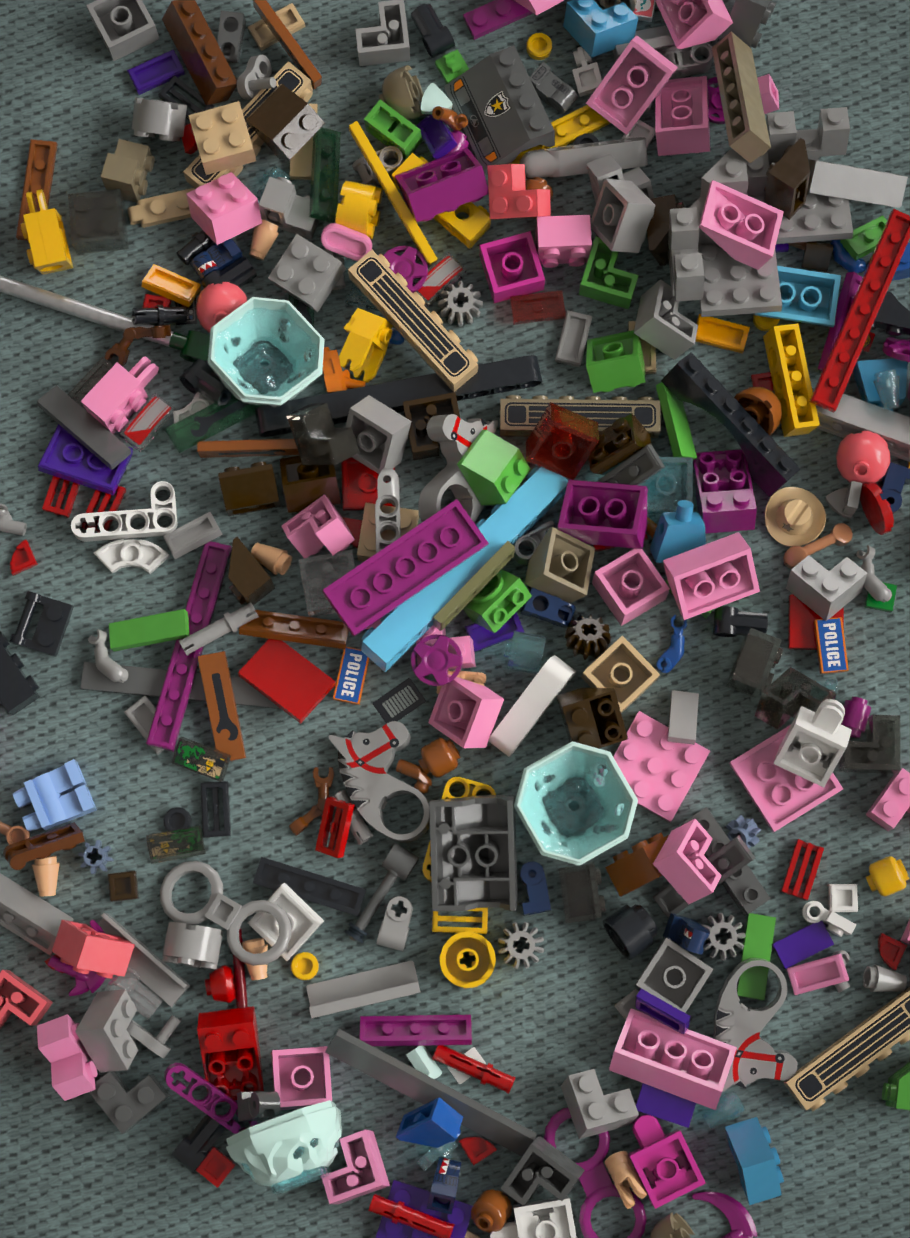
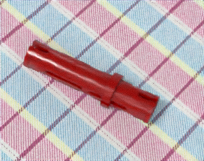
M444 1045L437 1046L432 1058L434 1061L436 1060L480 1080V1084L484 1086L487 1083L505 1091L507 1094H509L516 1078L493 1068L494 1065L491 1063L486 1065Z
M374 1194L369 1206V1212L392 1220L391 1223L397 1224L399 1222L438 1238L451 1237L455 1224L407 1207L402 1201L397 1203Z

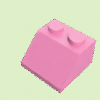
M456 677L450 683L442 685L428 723L463 748H486L504 699L485 686Z

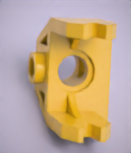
M357 308L350 321L344 326V330L349 335L339 355L340 366L345 368L348 362L351 361L350 370L354 373L355 378L358 379L363 372H365L363 381L366 383L375 378L386 354L388 343L392 336L393 325L385 318Z

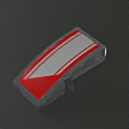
M449 252L428 269V276L424 285L416 291L425 301V306L428 307L441 297L442 290L446 291L450 283L454 284L462 278L467 269ZM418 278L413 283V286H415L421 280V278Z
M154 393L127 423L119 437L141 452L157 436L158 430L173 416V411L176 408Z

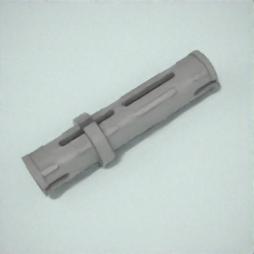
M250 602L230 614L229 612L223 614V618L179 640L186 655L188 656L190 653L231 631L233 633L237 632L238 627L258 618L259 616L252 603Z

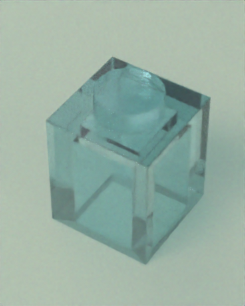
M514 631L512 642L507 641L504 657L509 658L507 669L537 674L541 667L546 637Z

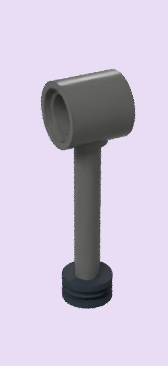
M397 843L393 846L382 864V867L388 870L386 876L356 924L354 925L350 922L348 924L350 925L349 930L345 929L344 931L351 940L364 942L362 938H365L364 935L368 936V933L364 930L397 877L404 881L408 878L419 860L418 856Z

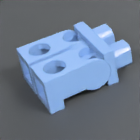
M74 759L64 763L63 766L24 782L25 787L13 793L14 800L19 808L30 803L34 807L35 812L22 817L28 831L41 828L48 830L97 810L90 791L85 786L87 784L78 762Z

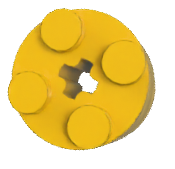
M345 181L340 193L343 197L341 204L338 203L335 223L363 233L372 239L375 226L378 227L381 211H377V203H381L383 188Z
M466 931L453 935L446 941L440 953V966L444 976L452 984L461 988H474L482 985L489 979L495 968L496 957L491 943L485 937L475 932ZM465 952L476 958V961L472 962L471 968H467L465 964H460L459 960L463 958V953Z

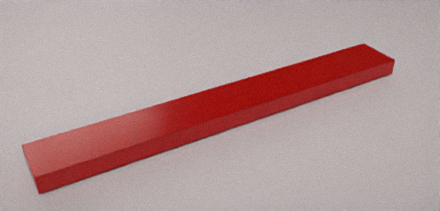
M896 209L891 211L811 396L810 403L833 413L836 411L910 239L909 215Z

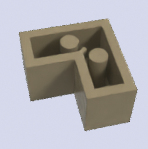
M119 139L115 154L107 153L101 179L109 196L137 202L140 200L141 195L144 196L146 194L148 186L146 176L148 171L151 172L153 170L155 157L152 156L149 146Z

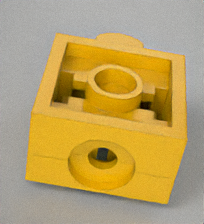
M42 189L36 190L40 208L39 212L33 193L27 192L26 197L30 213L23 215L25 223H21V229L24 239H27L28 243H30L31 249H27L30 265H33L34 269H37L42 275L72 269L73 264L62 217L55 208H47Z

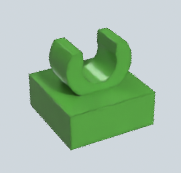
M458 49L435 61V65L446 84L469 69Z

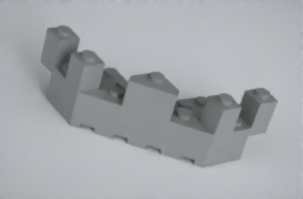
M847 107L820 109L818 129L796 130L794 111L767 113L766 124L771 148L763 156L749 163L731 148L702 177L700 198L689 208L670 209L668 259L672 296H675L676 302L700 300L701 317L782 311L775 250L773 257L757 270L734 260L699 228L710 182L714 180L764 203L766 193L764 188L767 184L766 172L773 162L777 163L782 158L786 148L789 145H794L800 138L805 140L808 159L819 160L822 156L846 155L850 133ZM807 190L806 203L790 220L784 216L782 217L776 244L852 239L853 227L849 199L813 194Z

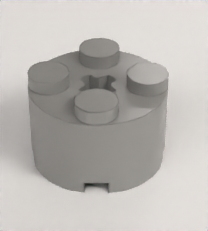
M135 97L131 129L134 130L135 136L155 137V134H159L160 140L180 141V137L184 136L187 105Z
M169 922L162 961L216 970L223 931L200 925L194 926L186 925V923Z

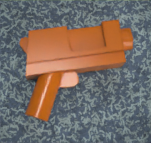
M324 347L322 370L327 393L366 386L365 381L350 378L348 370L342 371L337 350L330 351L329 347Z

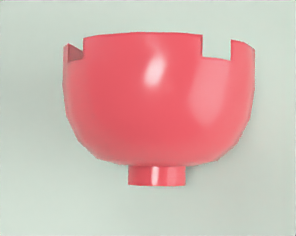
M229 282L215 285L212 283L201 291L196 304V314L200 325L210 333L211 327L247 301L246 294L238 286Z
M870 431L847 435L840 442L837 450V468L841 476L850 483L851 481H856L864 485L869 482H878L886 474L890 464V451L886 440Z

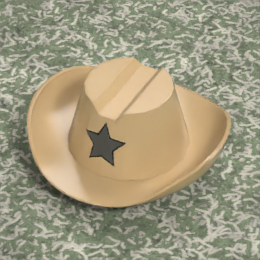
M785 487L776 491L769 499L765 509V524L769 534L777 542L791 547L802 546L812 542L821 534L826 524V512L822 503L811 492L798 487Z

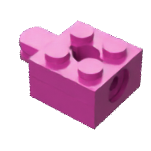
M645 1114L635 1119L633 1133L640 1148L628 1153V1156L647 1192L651 1205L655 1209L706 1184L680 1130L676 1129L665 1135L655 1117Z

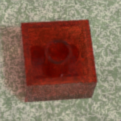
M550 402L526 441V461L574 480L599 441L598 422Z

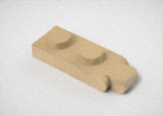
M194 188L138 200L136 206L127 209L130 224L141 223V226L145 228L190 218L191 213L186 193L194 190Z

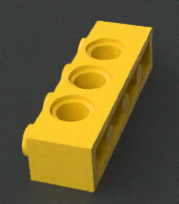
M412 153L392 174V181L396 188L400 190L395 179L396 175L426 164L428 161L424 157L420 156L418 158ZM472 202L462 204L454 211L437 214L433 218L469 249L473 247L491 226L489 212L480 205L477 207ZM460 212H465L469 217L459 219L456 215Z
M799 324L773 326L763 336L774 392L782 406L781 425L784 437L809 434L820 424L816 405L809 402L813 390Z

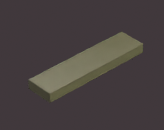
M507 541L433 617V625L439 631L443 630L514 557L515 546Z

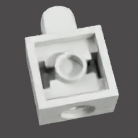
M826 699L819 705L816 713L801 706L779 746L773 764L824 788L847 748L852 729L841 725L845 715L843 705L837 700Z
M567 1195L563 1201L556 1197L528 1202L524 1206L521 1204L513 1205L515 1221L506 1223L500 1231H492L490 1233V1238H577L570 1198Z

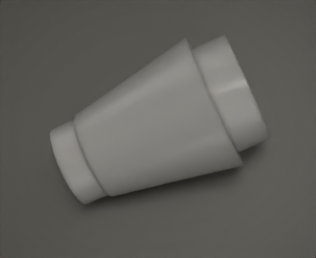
M876 964L872 967L867 966L863 974V986L869 989L870 992H903L907 985L906 975Z

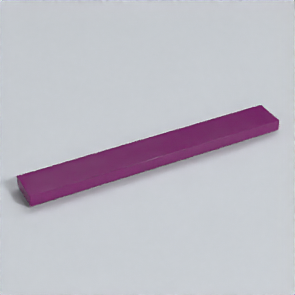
M212 541L204 544L185 608L188 611L189 635L211 624L231 555V546ZM182 639L176 640L146 742L148 746L174 752L199 662L197 656L202 655L204 648L203 646L187 656L179 642Z

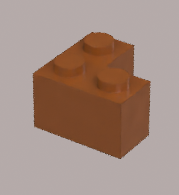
M661 832L647 839V841L644 840L632 846L633 853L629 854L626 850L612 857L614 863L605 868L620 897L663 876L653 863L669 835L664 837Z

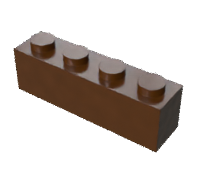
M195 0L171 1L162 21L205 104L210 105L228 101L237 87V80Z

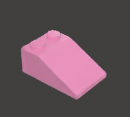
M636 36L630 41L586 104L627 135L678 67L640 37Z
M707 76L669 79L656 96L655 133L658 156L710 152Z
M712 180L699 228L734 260L759 270L773 257L784 211Z

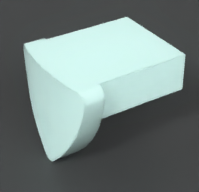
M431 83L422 97L421 113L432 114L436 106L452 110L453 104L434 83Z
M418 1046L406 1054L416 1070L433 1079L438 1078L442 1074L441 1069L432 1060L433 1057L425 1046Z

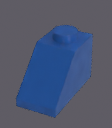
M438 1097L405 1114L396 1138L400 1141L439 1148L447 1143L454 1142L461 1132L460 1126L463 1116Z

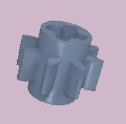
M740 815L735 821L732 820L726 826L730 830L727 834L730 841L739 835L748 848L754 847L760 841L756 835L761 829L758 828L753 818L744 819Z
M100 840L96 841L95 846H91L86 842L85 847L87 849L85 852L78 853L79 856L84 857L85 861L81 864V868L91 866L90 872L94 875L97 872V868L107 872L105 865L108 861H114L107 854L112 848L106 846L102 849V842ZM98 850V854L102 855V859L96 860L94 864V860H91L90 856L91 854H96Z

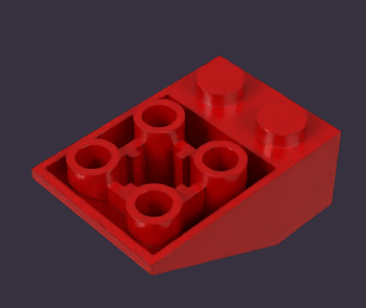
M254 1006L199 1013L197 1032L205 1080L233 1100H237V1093L264 1091Z

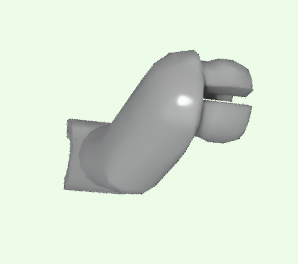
M867 545V553L859 550L856 554L859 559L863 560L861 568L867 572L863 587L875 600L888 602L891 599L892 592L875 576L872 559L876 551L873 547Z
M97 629L98 636L91 635L88 638L89 643L95 645L96 667L111 681L124 683L128 679V671L109 658L107 647L104 644L107 634Z

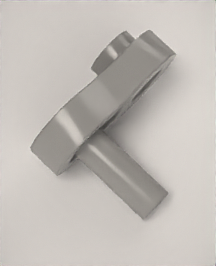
M265 55L250 57L245 71L238 77V93L245 100L253 99L262 89L276 87L275 78L270 77L272 73L271 63Z
M172 1015L156 1037L134 1020H131L127 1031L134 1042L138 1040L152 1052L165 1058L171 1050L165 1043L181 1021Z

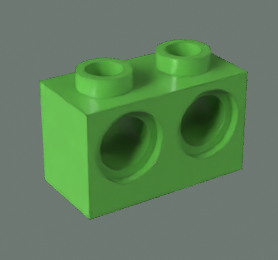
M379 100L364 118L366 131L384 145L399 148L404 160L422 142L421 130L382 100Z

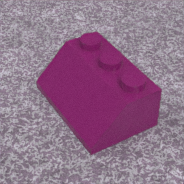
M467 147L395 176L407 207L416 222L429 221L437 214L454 211L462 204L477 202L483 196L489 194L482 165Z
M568 480L558 530L586 544L642 549L647 529L648 488L647 486Z

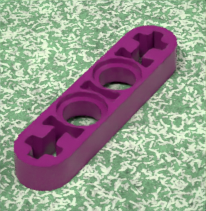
M173 1063L166 1068L164 1078L170 1089L232 1133L237 1134L247 1129L243 1127L239 1130V1123L233 1119L236 1109H238V1103L182 1063ZM181 1070L183 1071L182 1076L189 1082L186 1092L183 1091L186 1088L184 1083L179 1080L173 1083L174 1079L171 1076L173 1072L179 1073ZM199 1085H203L208 1089L206 1097L201 1100L194 1099L192 1096L194 1088ZM226 1101L229 1103L230 1109L225 1115H217L215 1113V1106L218 1102ZM248 1121L250 1127L258 1124L257 1121Z

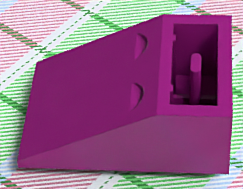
M742 449L696 453L697 459L693 460L698 513L705 524V534L755 530L757 507L748 463Z

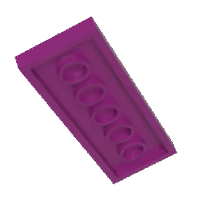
M456 499L322 590V593L350 633L355 637L485 548L489 543Z

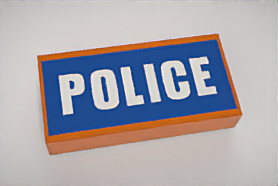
M842 617L830 618L827 621L824 619L814 620L820 674L849 671Z
M346 647L343 650L333 700L360 705L370 660L360 649Z

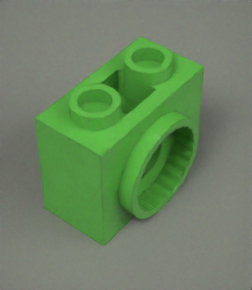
M501 569L463 610L472 622L496 633L532 595L519 577Z

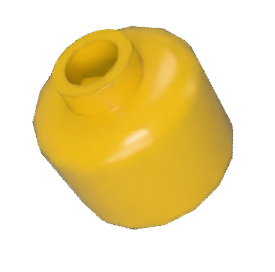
M892 856L870 864V875L866 876L872 892L878 890L879 894L884 897L905 889L906 880H909L908 873L901 859L896 860Z

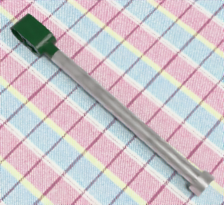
M0 275V292L122 332L129 327L151 328L154 326L151 324L134 325L132 322L133 318ZM189 330L187 336L171 331V336H166V338L142 337L143 339L180 350V357L194 363L197 359H202L208 364L210 335ZM221 345V351L224 354V347Z

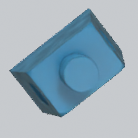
M894 358L857 361L853 373L861 400L893 411V406H900L906 397L908 362Z
M680 500L677 503L676 512H664L661 514L650 546V551L656 563H663L665 559L706 544L705 524L700 514L693 512L694 504L692 502Z

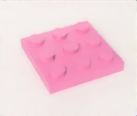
M639 711L627 731L628 739L621 742L613 758L637 797V804L671 823L710 750L697 743L692 745L668 742V727ZM608 768L605 770V772H604V774H603V776H602V778H601V779L604 780V781H605V777L607 776V774H608V772H609V771H608Z
M791 725L729 762L773 833L843 790L834 773L831 774L823 788L773 764L779 746Z

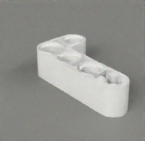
M165 481L154 484L150 493V509L79 514L71 522L72 532L78 540L84 542L156 537L171 533L176 530L178 524L174 488ZM167 490L171 495L168 500L159 501L156 498L157 492ZM169 516L173 522L169 527L163 528L158 525L159 518ZM142 518L146 523L142 529L135 530L131 527L132 520ZM95 520H99L100 533H97L95 527L87 528L86 533H82L80 529H77L82 527V522H87V525L91 527L96 526ZM108 520H115L119 523L118 528L112 532L106 531L104 524Z
M556 655L550 657L492 733L489 742L510 757L558 693L572 679L576 671Z

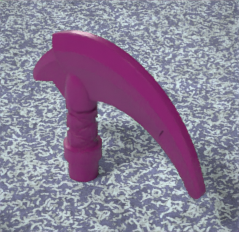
M90 921V925L94 930L105 933L96 921ZM52 955L48 962V966L55 968L54 970L75 977L76 986L69 991V996H77L89 990L91 993H94L106 979L96 974L97 972L89 971V974L76 972L72 969V965L62 963L60 961L61 957L58 958Z
M700 1192L692 1195L694 1200H703L713 1204L726 1216L731 1231L721 1238L757 1237L756 1227L751 1215L734 1198L719 1192Z

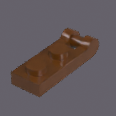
M73 822L10 844L5 847L3 856L11 868L20 870L24 868L28 861L47 858L51 853L59 850L73 849L77 844L85 842L83 832Z

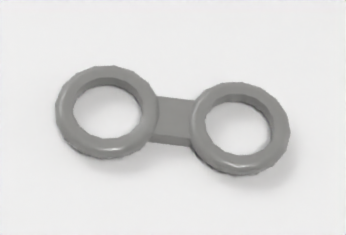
M200 861L183 862L173 867L164 877L160 888V903L165 914L174 922L186 923V925H197L209 919L226 929L227 942L231 952L241 962L253 966L267 965L278 959L287 949L291 938V923L286 912L277 904L266 900L251 901L241 906L224 896L223 883L220 876L209 864ZM188 873L203 874L211 884V896L208 903L203 909L195 913L186 914L178 911L172 901V890L175 883L180 877ZM255 912H266L272 914L279 924L278 939L271 949L263 953L253 954L247 952L242 948L239 941L241 924L248 916Z

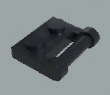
M27 591L25 596L27 601L16 632L11 635L9 642L57 657L74 606ZM40 604L44 607L33 638L30 640L25 638L36 605Z

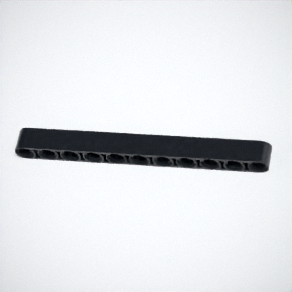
M529 355L478 365V372L455 391L457 401L525 389L542 384L538 357ZM437 373L290 400L276 407L264 405L255 409L259 436L271 437L347 422L350 408L368 395L398 413L403 412L404 401L453 393V391Z

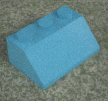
M777 266L782 311L754 313V315L834 327L841 275Z

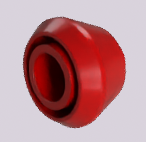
M223 965L209 973L210 979H205L207 996L212 995L215 1001L231 1003L236 998L232 969Z

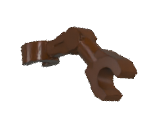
M170 325L153 326L151 328L129 327L125 329L121 341L114 344L105 353L104 358L109 360L114 354H117L119 358L118 363L124 366L127 363L130 352L128 348L135 339L142 337L166 338V336H171Z
M318 767L314 768L313 778L316 788H318V804L314 805L303 817H299L289 825L290 830L295 836L305 830L310 822L323 814L325 801L329 797V788H331L334 778L333 767H329V775L326 778L319 777Z

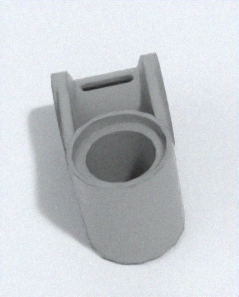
M709 43L684 49L672 46L662 52L665 58L678 67L670 79L703 74L708 72L712 66L713 52L712 46ZM698 55H703L707 59L704 61H699L695 57Z
M387 146L377 151L376 154L392 179V174L403 163V157L399 148ZM364 156L353 163L352 167L355 171H358L362 184L380 185ZM390 158L398 160L394 165H387L386 161Z
M553 521L542 524L516 541L514 560L521 565L529 564L531 556L549 528L554 527ZM526 545L532 549L533 553L529 556H524L519 552L518 548Z
M397 896L389 901L376 945L404 951L413 906L407 898ZM400 901H403V906L407 908V913H401L400 917L396 916V911L392 910L393 905H398Z

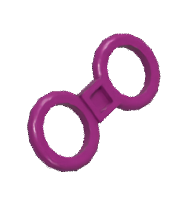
M568 1107L562 1108L554 1114L545 1127L544 1140L555 1148V1134L558 1127L565 1120L572 1118ZM609 1131L598 1134V1148L591 1158L587 1161L576 1163L585 1170L579 1178L587 1196L581 1206L579 1216L581 1231L585 1238H600L592 1229L590 1220L596 1203L606 1197H620L603 1164L609 1152ZM631 1191L635 1201L632 1207L635 1223L633 1230L626 1238H641L645 1232L647 1217L643 1203Z

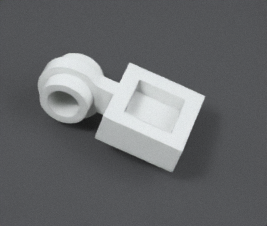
M578 47L577 51H574L573 54L577 67H582L572 71L578 93L582 97L594 93L602 81V76L598 63L595 62L588 65V63L593 62L592 58L582 47Z
M810 901L803 906L802 915L807 922L818 923L822 920L828 925L827 930L837 936L842 937L843 934L851 935L856 927L855 923L833 911H828L818 901ZM811 907L817 909L818 914L816 917L810 915L809 910Z

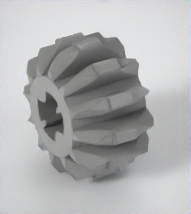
M459 281L458 288H455L450 283L448 285L449 291L442 290L441 297L443 299L438 301V307L442 308L441 316H449V324L454 323L456 319L458 320L459 327L463 326V320H466L471 325L473 323L472 316L480 317L479 309L483 307V301L479 300L481 293L480 291L473 292L472 284L463 288V282ZM458 301H464L463 307H458Z
M718 913L717 922L712 916L707 917L711 927L701 924L710 932L709 937L706 939L708 943L703 945L704 951L710 947L713 948L709 955L710 958H715L719 951L720 959L723 961L727 957L726 950L731 957H736L737 954L733 946L743 949L744 945L738 942L737 939L745 938L746 934H737L736 930L743 925L739 922L732 926L733 915H729L726 922H724L723 913ZM720 929L724 930V934L728 933V939L724 940L723 944H720V940L715 938V934L720 933Z
M514 922L512 923V928L515 933L512 934L509 929L504 928L503 932L509 939L498 938L499 943L507 944V947L499 949L498 953L509 952L510 955L504 959L505 964L510 962L513 957L515 958L513 968L518 969L520 960H523L524 967L527 969L530 967L527 958L530 957L533 962L537 963L539 959L533 952H544V948L535 947V943L543 942L544 938L538 937L534 939L532 937L537 933V927H534L530 933H527V922L523 923L522 931H519L518 924ZM520 938L526 939L525 944H529V948L524 949L522 953L515 951L517 947L513 948V942H518Z

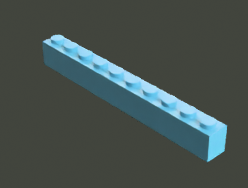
M545 462L540 468L534 467L527 476L528 480L523 485L520 484L506 504H496L491 511L492 515L487 520L481 519L476 524L489 543L485 548L382 617L380 620L382 623L376 629L371 627L362 637L361 651L384 672L433 626V617L507 541L515 545L516 541L524 536L565 495L568 480L549 463Z

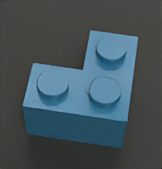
M571 0L566 5L563 27L592 58L614 50L615 45L630 43L635 37L638 17L624 2L602 10L594 0Z
M757 1117L725 1126L728 1145L736 1162L740 1183L749 1205L781 1196L780 1183H783L784 1180L779 1166H776L780 1164V1159L776 1148H770L769 1146L771 1138L767 1127L761 1128Z

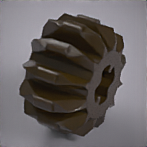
M592 614L588 618L579 615L577 621L571 620L565 632L567 649L573 650L574 657L582 654L584 660L590 655L597 659L599 653L603 654L611 642L609 624H603L602 617L595 620Z

